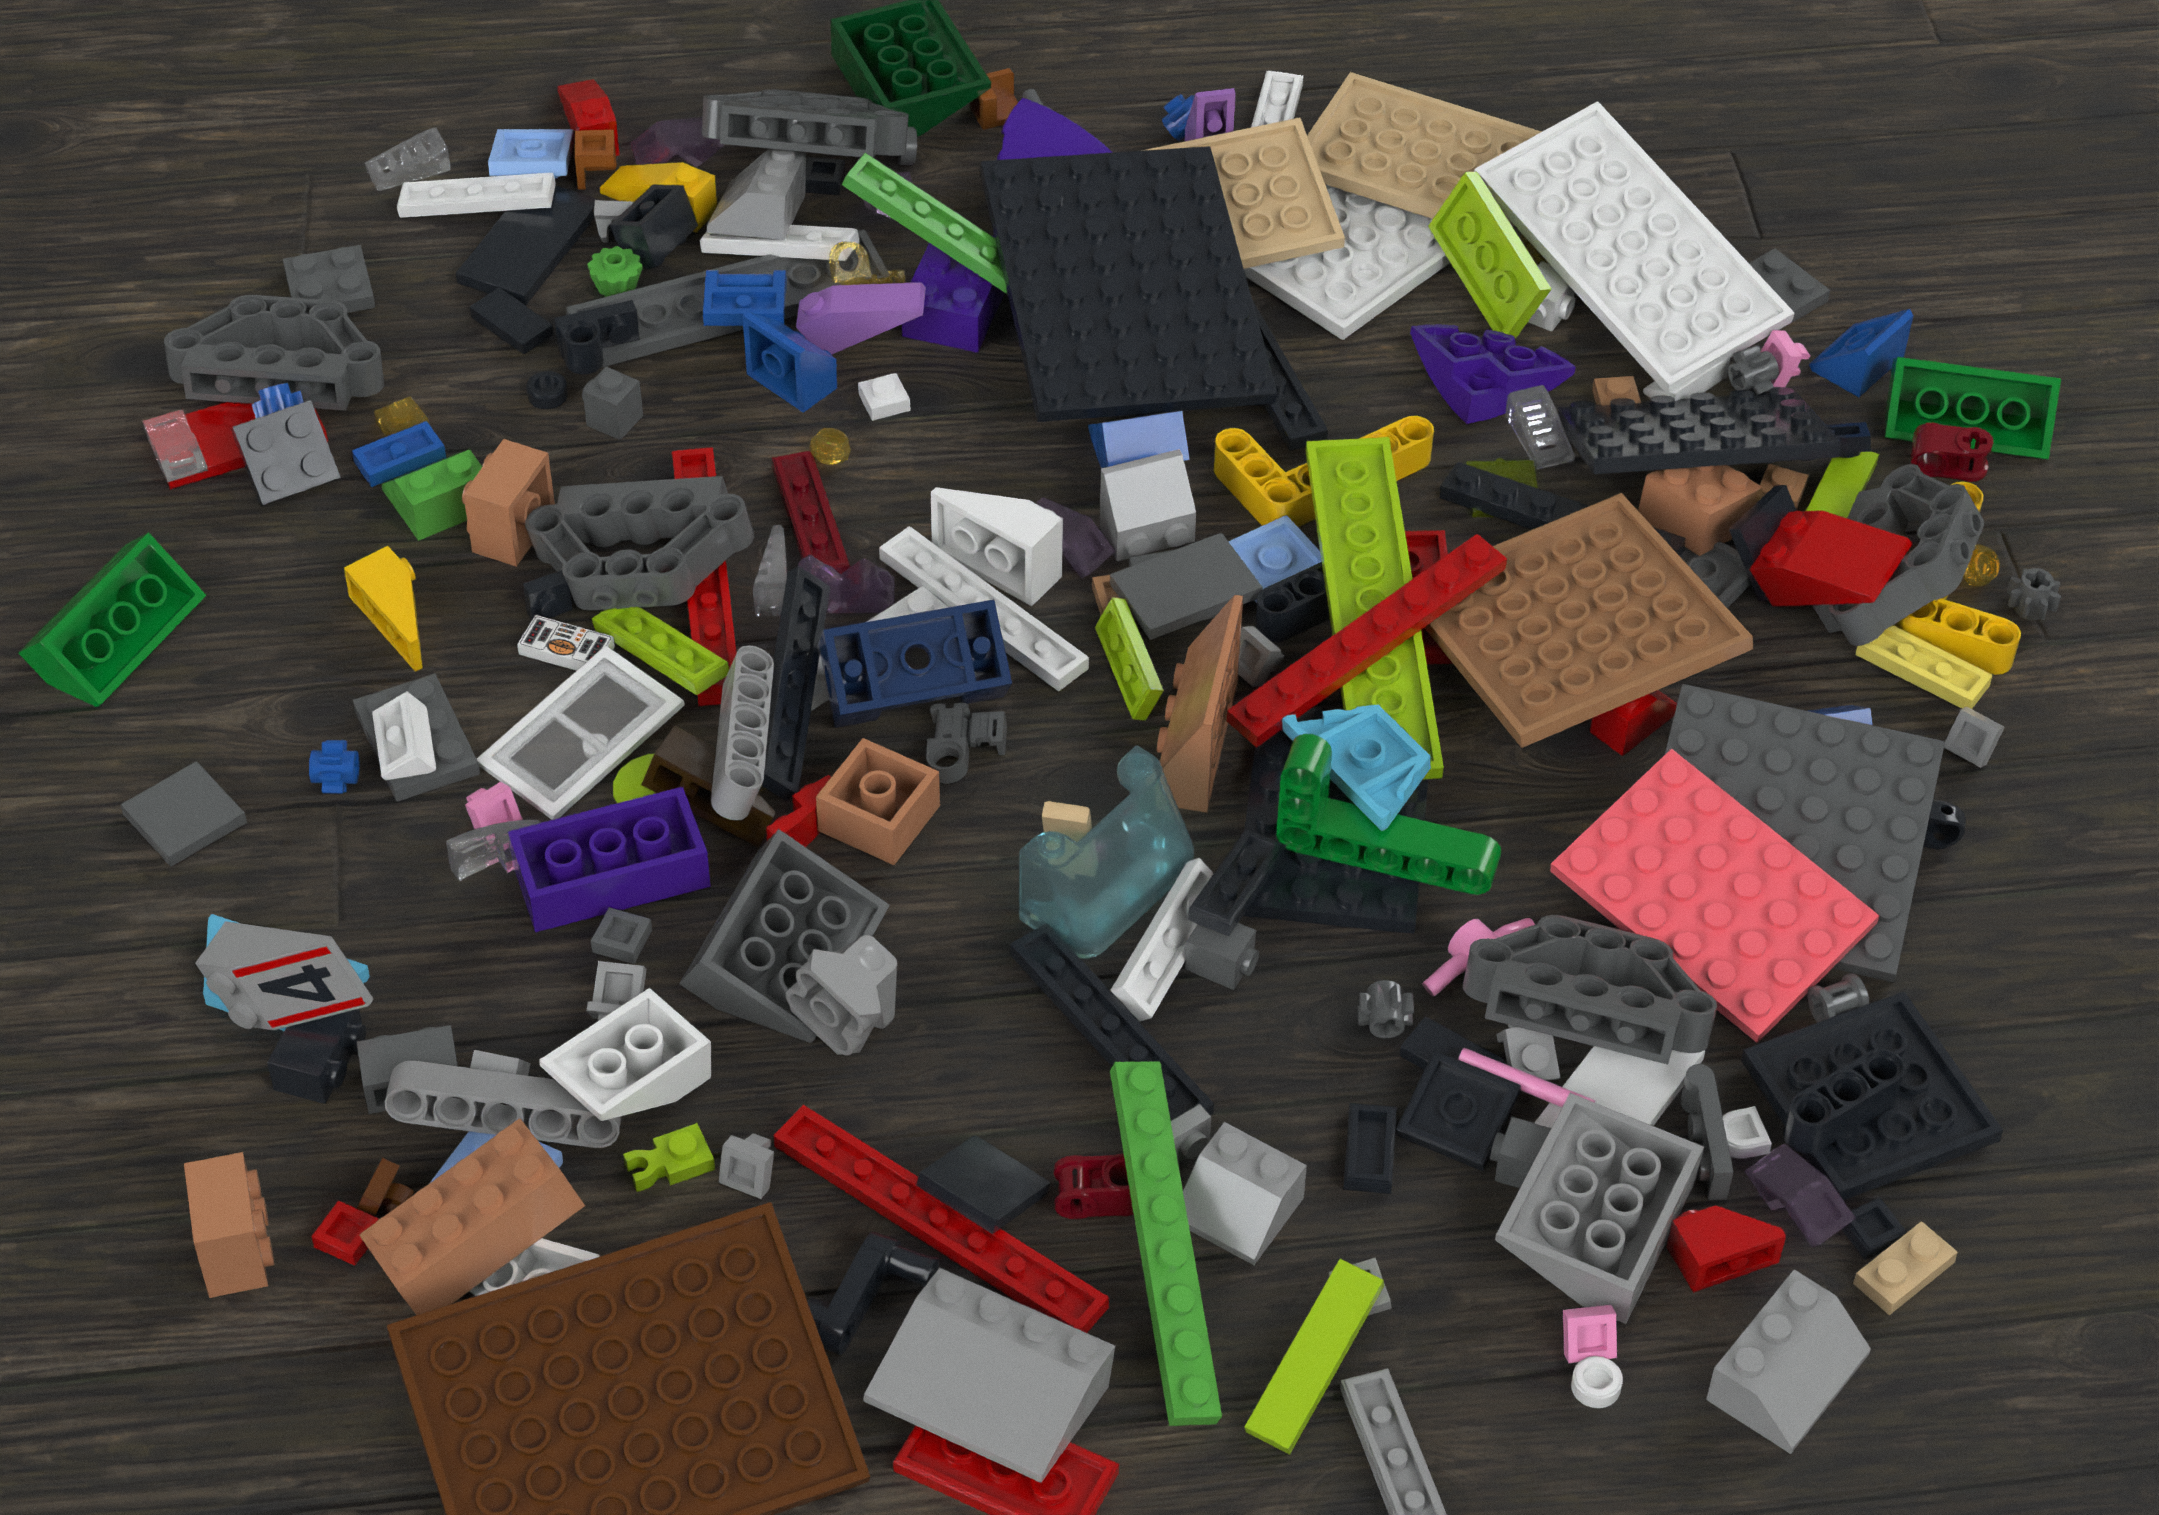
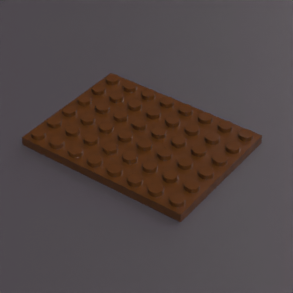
M771 1202L387 1325L388 1335L446 1515H774L870 1481L867 1465Z

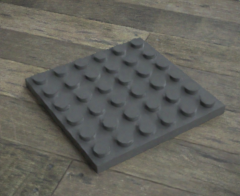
M1682 684L1665 754L1673 749L1880 915L1878 923L1832 969L1894 983L1945 741Z

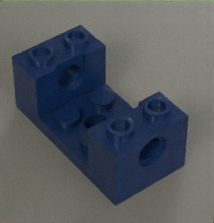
M994 599L825 629L818 643L835 728L876 721L882 710L960 696L961 703L966 704L1002 698L1012 685ZM917 647L926 651L929 656V665L920 670L911 668L905 661V653L909 649Z

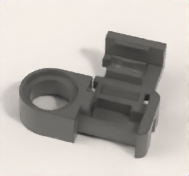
M955 703L954 708H946L945 704H934L931 706L930 711L933 723H936L935 738L927 739L926 760L928 767L939 771V783H954L966 775L969 764L968 744L971 747H976V742L978 746H981V742H988L989 746H997L999 755H1005L1007 722L1004 711L972 713L971 718L969 706L966 703ZM997 723L996 736H993L994 724ZM945 756L958 758V761L950 767L936 765V762Z

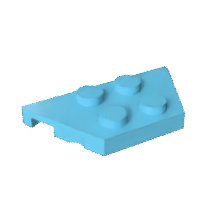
M1379 705L1361 706L1353 710L1336 709L1323 711V719L1297 722L1296 714L1287 715L1282 718L1283 731L1292 741L1302 734H1314L1329 743L1332 749L1330 779L1381 831L1389 827L1431 768L1430 755Z

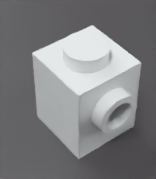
M1541 261L1537 267L1552 290L1528 322L1552 332L1561 319H1568L1575 305V292L1550 264Z

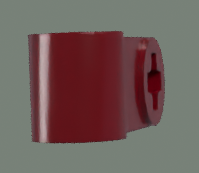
M1925 423L1918 426L1913 433L1911 464L1918 465L1922 473L1929 477L1976 482L1982 480L1987 475L1989 465L1986 457L1992 450L1993 437L1989 432L1977 427L1965 428L1938 423ZM1972 439H1976L1974 449L1970 448ZM1970 460L1974 461L1972 470L1968 469Z
M1123 1153L1107 1156L1071 1155L1063 1157L1055 1163L1054 1176L1059 1181V1195L1055 1199V1210L1060 1216L1068 1219H1083L1096 1216L1134 1215ZM1074 1169L1077 1170L1076 1176H1074L1072 1173ZM1074 1199H1079L1078 1205L1074 1204Z

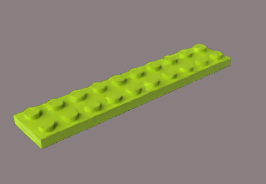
M1389 437L1306 442V458L1332 635L1339 632L1413 579ZM1420 630L1340 687L1344 710H1353L1361 706L1379 705L1430 755L1431 768L1423 779H1440L1443 777L1444 766Z

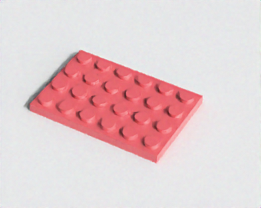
M1673 749L1668 751L1551 863L1550 869L1551 873L1620 930L1655 938L1669 945L1673 950L1674 960L1701 991L1706 992L1715 999L1717 1010L1756 1043L1878 923L1880 916Z

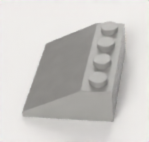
M1570 1093L1506 1214L1495 1240L1584 1307L1612 1305L1616 1312V1320L1626 1324L1669 1237L1672 1220L1679 1216L1695 1184L1704 1147Z
M939 1268L916 1297L865 1391L863 1401L1042 1483L1108 1389L1115 1345Z

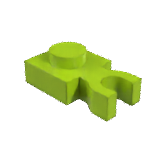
M698 1123L653 1138V1150H633L623 1154L624 1164L628 1172L636 1168H645L642 1172L632 1174L634 1187L637 1192L650 1188L659 1178L665 1176L671 1186L715 1170L713 1155Z

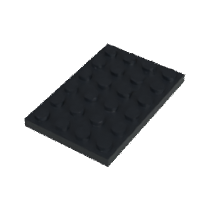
M1786 387L1772 388L1769 390V393L1760 395L1748 390H1735L1730 392V396L1715 397L1710 393H1694L1690 395L1689 399L1675 401L1674 397L1658 395L1651 397L1650 401L1635 403L1634 400L1629 398H1617L1611 400L1610 405L1605 406L1595 405V403L1590 401H1575L1570 404V407H1558L1559 425L1593 474L1840 457L1841 441L1796 391Z
M1311 708L1298 717L1297 722L1323 719V711L1331 709ZM1283 729L1257 748L1255 747L1245 822L1246 830L1278 841L1276 832L1281 774L1293 743ZM1330 779L1328 798L1354 804ZM1422 779L1398 815L1425 821L1428 779ZM1285 849L1284 858L1243 916L1414 934L1419 882Z

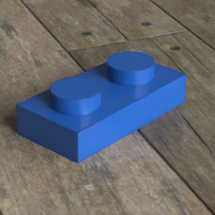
M427 421L352 450L355 465L371 487L446 458L444 444Z

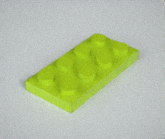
M1465 172L1428 227L1492 330L1512 335L1516 339L1552 289L1478 172Z

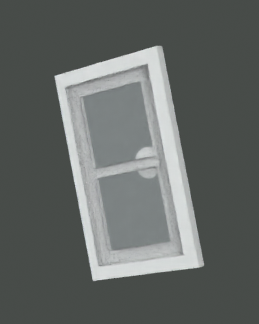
M604 646L477 758V761L482 769L509 786L513 792L551 820L558 819L685 705L684 700L608 646Z

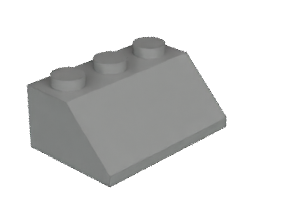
M768 149L729 182L707 224V233L785 240L789 226L792 225L805 197L806 153L780 149Z
M1793 1270L1714 1367L1706 1400L1791 1454L1864 1362L1871 1348L1838 1297L1798 1271Z

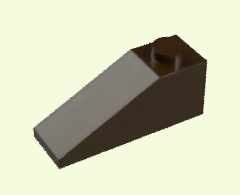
M674 726L655 752L641 785L655 793L683 787L692 813L759 848L767 833L766 827L771 824L776 812L757 794L746 818L730 820L719 815L711 804L716 748L683 729Z

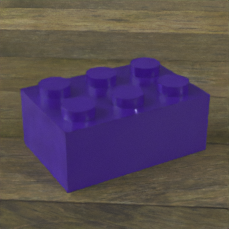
M929 243L910 282H921L926 287L923 315L902 324V337L978 353L1005 292Z

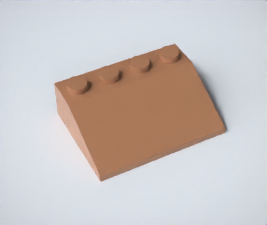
M1234 595L1188 647L1185 663H1177L1173 689H1178L1176 696H1168L1165 720L1170 721L1168 728H1160L1157 753H1162L1160 760H1152L1149 774V785L1156 786L1155 804L1200 812L1208 811L1228 727V722L1226 721L1227 710L1233 706L1238 685L1243 596Z

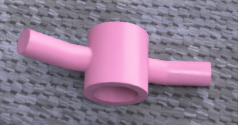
M1525 918L1506 924L1494 932L1479 919L1467 922L1450 940L1448 952L1453 957L1422 983L1423 987L1431 996L1435 997L1458 975L1465 972L1470 945L1474 941L1487 938L1496 939L1535 925L1533 920Z

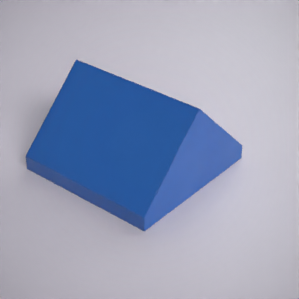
M1910 309L1853 324L1809 364L1811 370L1857 397L1862 396L1892 368L1893 358L1904 357L1914 316Z

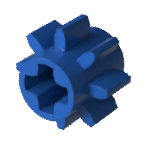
M1180 94L1164 106V109L1169 114L1162 118L1163 124L1178 141L1185 137V127L1195 97L1194 95L1185 100L1183 95Z
M284 383L259 390L258 393L261 401L254 402L252 408L255 418H259L303 403L304 400L301 391L291 393L289 384Z
M326 740L322 742V750L311 751L309 760L311 783H322V793L343 794V792H347V784H357L360 768L358 751H347V741Z

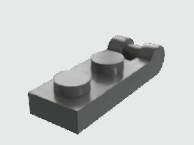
M1695 1064L1686 1071L1685 1087L1682 1090L1680 1104L1686 1112L1690 1113L1688 1116L1689 1140L1697 1142V1144L1704 1147L1697 1180L1698 1182H1705L1708 1200H1727L1733 1177V1167L1715 1076L1708 1066Z

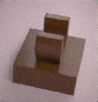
M385 1158L381 1159L357 1209L376 1216L380 1208L387 1215L412 1197L414 1193L412 1189L403 1184L392 1183L400 1167L399 1165Z

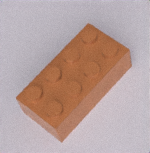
M519 1118L434 1181L420 1189L401 1205L380 1218L376 1223L359 1234V1236L414 1313L419 1315L454 1303L585 1205L559 1167Z

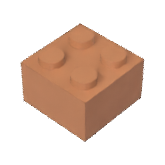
M503 439L496 450L487 455L482 469L474 480L467 482L463 490L462 502L466 508L467 532L470 534L473 553L516 567L532 546L525 527L527 516L541 506L555 504L549 455L547 452Z
M1728 465L1655 470L1646 475L1638 511L1655 528L1685 537V547L1701 556L1712 550L1717 542L1725 543L1732 539L1729 528L1760 500L1763 487L1750 480L1744 473L1736 471Z
M862 738L816 796L818 831L895 865L940 807L939 771Z
M243 1152L184 1163L193 1241L209 1298L267 1287L266 1267L274 1265V1256L270 1237H267L266 1226H269L265 1199L261 1194L257 1169L247 1170Z

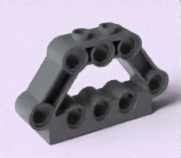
M777 89L703 96L702 136L720 139V144L862 157L864 153L873 158L876 154L889 156L906 154L908 114L883 107L867 98Z
M244 295L232 300L228 307L187 328L173 330L164 338L169 376L176 383L184 384L186 399L254 404V402L261 401L258 393L259 390L288 383L291 393L301 391L304 402L311 400L314 408L346 411L351 396L368 397L377 394L384 387L381 350L379 346L366 340L348 318L346 306L338 301Z
M1907 464L1895 469L1886 476L1881 487L1860 491L1847 517L1848 519L1907 538L1908 535L1905 530L1908 523L1916 521L1921 523L1917 531L1920 542L1908 555L1904 556L1874 603L1812 606L1829 633L1842 631L1850 644L1862 646L1874 641L1884 630L1931 601L1951 594L1961 583L1984 527V519L1965 487L1960 484L1947 485L1923 474L1918 465Z
M723 476L561 486L557 504L541 506L533 510L525 520V527L536 556L540 561L551 564L556 572L562 570L574 603L583 610L681 604L694 594L699 583L733 553L747 548L754 539V530L745 503L740 496L728 494ZM672 537V540L663 548L654 551L652 554L641 555L635 550L626 549L608 557H599L597 554L590 552L583 544L591 542L597 547H609L621 540H632L636 544L647 545L658 541L660 538Z
M1560 915L1545 916L1536 925L1496 939L1487 938L1474 941L1470 945L1463 981V990L1468 996L1488 1003L1485 1019L1667 1065L1669 1064L1672 1050L1684 1053H1699L1708 1047L1717 1010L1715 999L1696 986L1674 960L1673 950L1663 941Z

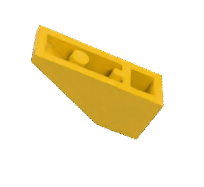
M683 162L621 166L600 187V193L618 201L635 202L653 184L684 185L698 227L693 230L695 233L712 217L717 207L715 175Z
M386 546L344 567L349 597L415 672L422 669L417 613L412 581L415 580V573L408 560L404 557L399 558L389 546Z

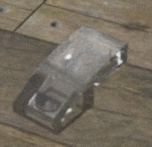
M183 409L143 421L144 431L167 482L208 470L195 434L191 432Z
M518 820L492 824L446 840L452 872L460 881L497 862L502 865L507 873L513 871L508 831L540 823V821Z

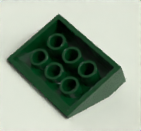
M906 0L830 19L831 55L855 95L870 99L873 103L891 110L907 113L908 127L916 129L917 137L923 135L991 89L990 79L939 0Z

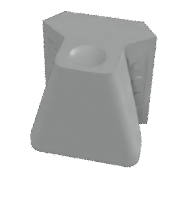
M864 935L835 952L813 949L807 962L796 971L797 982L786 991V999L790 1005V1010L837 1055L860 1053L874 1027L883 1029L894 1018L897 959L870 935Z

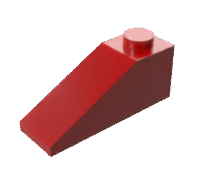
M592 79L557 86L570 128L574 129V140L575 131L614 130L616 156H620L616 118L608 96L597 82Z

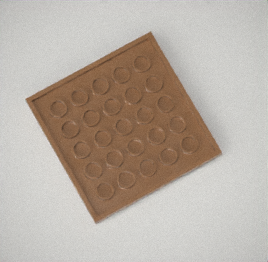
M1622 493L1493 546L1507 558L1506 569L1424 627L1521 748L1753 650V636Z

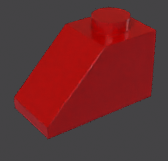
M1656 690L1593 717L1590 733L1621 756H1624L1674 717L1677 703L1659 690Z
M1715 1205L1700 1211L1695 1209L1688 1210L1672 1220L1666 1247L1694 1293L1779 1263L1786 1234L1780 1227Z

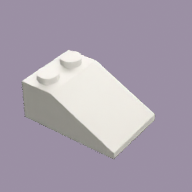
M937 487L931 491L932 543L980 578L1032 606L1062 577L1063 518L1057 516L1053 511L1044 509L1025 499Z
M648 988L541 1058L540 1066L600 1121L676 1102L711 1078V1041L654 991Z

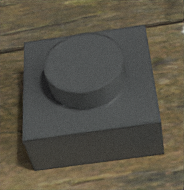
M609 907L591 940L592 952L635 964L652 932L651 919Z

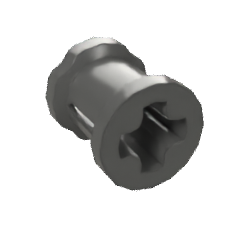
M1855 973L1846 974L1842 977L1841 982L1824 988L1818 985L1811 987L1807 993L1809 1009L1817 1023L1869 1004L1867 990Z

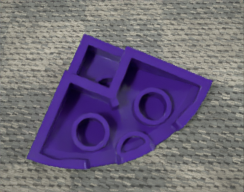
M1022 98L1005 120L1001 133L1004 134L1003 145L997 160L1113 152L1085 129L1063 115L1041 104Z
M1457 325L1411 326L1410 334L1428 375L1451 409L1466 424L1488 420L1512 412L1553 390L1575 373L1576 367L1558 354L1542 346L1537 348L1535 352L1527 347L1516 346L1515 337L1509 334L1485 330L1483 336L1478 337L1471 333L1459 332Z

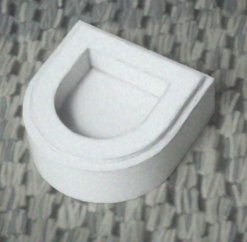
M1755 1106L1730 1111L1723 1115L1731 1157L1742 1159L1770 1153L1772 1143Z

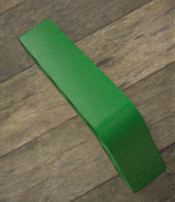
M1302 734L1294 738L1281 774L1276 832L1277 840L1285 844L1286 849L1468 894L1479 895L1490 890L1502 853L1497 841L1483 834L1398 814L1389 827L1381 831L1355 804L1328 798L1332 749L1329 743L1314 734Z

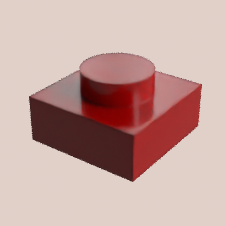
M338 1200L311 1236L314 1248L355 1266L368 1249L359 1234L376 1223L379 1218Z

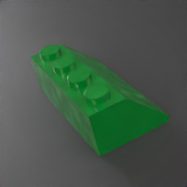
M1903 357L1893 358L1887 396L1884 438L1913 441L1915 429L1925 423H1938L1965 428L1977 427L1989 432L1993 437L1994 443L1991 452L2049 459L2061 378ZM1972 439L1970 448L1974 449L1976 439Z
M148 532L126 544L18 654L48 685L98 707L201 602L206 594Z

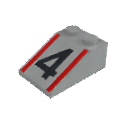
M225 921L195 963L207 979L206 984L208 988L219 996L229 1010L228 1015L231 1020L246 1029L255 1027L277 1030L367 1007L373 1001V997L332 936Z

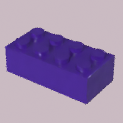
M683 787L508 831L513 867L535 932L604 915L609 907L623 910L711 887L708 853Z

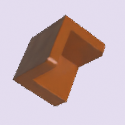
M1010 68L987 73L986 75L991 81V89L970 102V109L983 130L1004 125L1008 115L1018 103L1014 96V73Z
M614 130L575 131V164L578 190H586V171L616 169Z

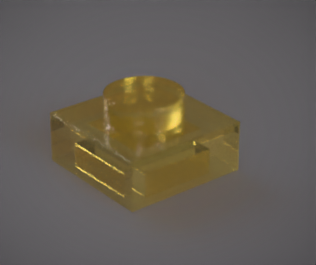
M411 396L374 411L376 424L386 437L425 421L429 423V419Z

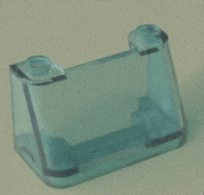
M1138 745L1120 760L1117 768L1119 783L1130 791L1129 795L1085 836L1076 842L1060 832H1043L1035 836L1019 851V920L1034 930L1048 923L1079 958L1088 959L1103 953L1173 887L1186 863L1194 860L1193 843L1161 763L1155 756Z

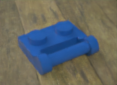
M706 270L703 306L704 326H743L742 315L748 311L778 320L784 324L787 290L786 270H774L773 274H719L718 270Z

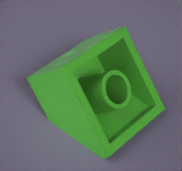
M469 449L381 484L382 490L419 541L467 521L465 504L462 502L463 490L468 481L474 480L482 469V465Z

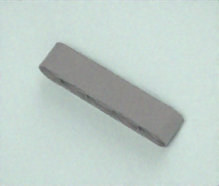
M750 645L742 646L738 649L722 688L711 804L719 815L730 820H742L748 816L764 780L774 663L770 654L765 650Z
M404 1061L393 1069L385 1098V1109L388 1114L395 1120L404 1123L497 1135L520 1118L539 1141L592 1148H604L613 1144L617 1140L621 1124V1116L600 1121L555 1079L421 1061Z

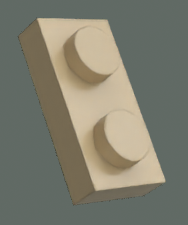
M1921 1221L1856 1273L1853 1284L1888 1315H1891L1954 1264L1958 1252Z

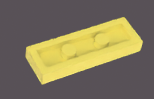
M1894 625L1884 630L1874 641L1857 646L1855 654L1960 708L1969 707L1972 709L1989 688L1993 676Z

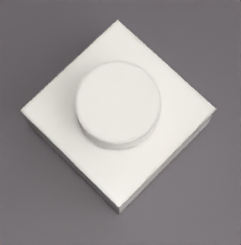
M896 373L858 383L859 396L872 421L910 411V398Z

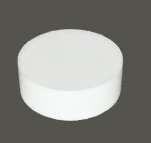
M1599 1356L1587 1357L1581 1360L1574 1368L1571 1381L1572 1392L1576 1399L1586 1406L1592 1408L1610 1406L1620 1395L1623 1382L1622 1373L1619 1367L1607 1358Z

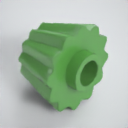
M615 246L612 249L603 248L600 253L593 254L592 261L588 263V268L590 270V277L599 293L607 297L634 290L642 271V264L640 263V256L633 254L631 249H622L619 246Z

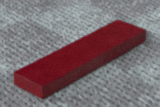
M812 450L773 457L772 469L805 570L821 581L850 575V564Z

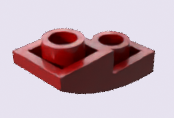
M829 775L815 783L805 785L799 792L792 795L793 812L777 818L771 825L766 827L767 841L778 829L804 847L816 838L820 833L817 822L816 796L830 780L831 777Z

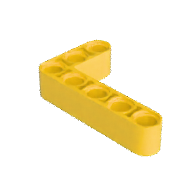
M1408 416L1361 438L1389 437L1396 481L1428 466L1431 461L1434 427L1424 417ZM1229 428L1218 433L1215 440L1214 473L1262 526L1285 515L1297 527L1315 519L1307 463L1284 472L1244 430Z
M1955 482L1951 484L1963 485L1980 512L1984 496L1981 489L1969 482ZM1948 595L1931 601L1894 624V626L1994 675L2004 674L2011 669L2021 636L2020 629L2014 622L1946 600Z

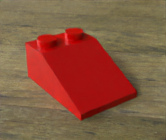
M1823 510L1788 512L1781 520L1779 527L1769 542L1761 549L1760 555L1749 570L1772 606L1874 603L1912 546V543L1907 537Z

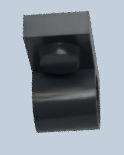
M633 300L554 318L560 354L568 369L577 374H591L602 367L604 363L602 348L640 340L637 309Z

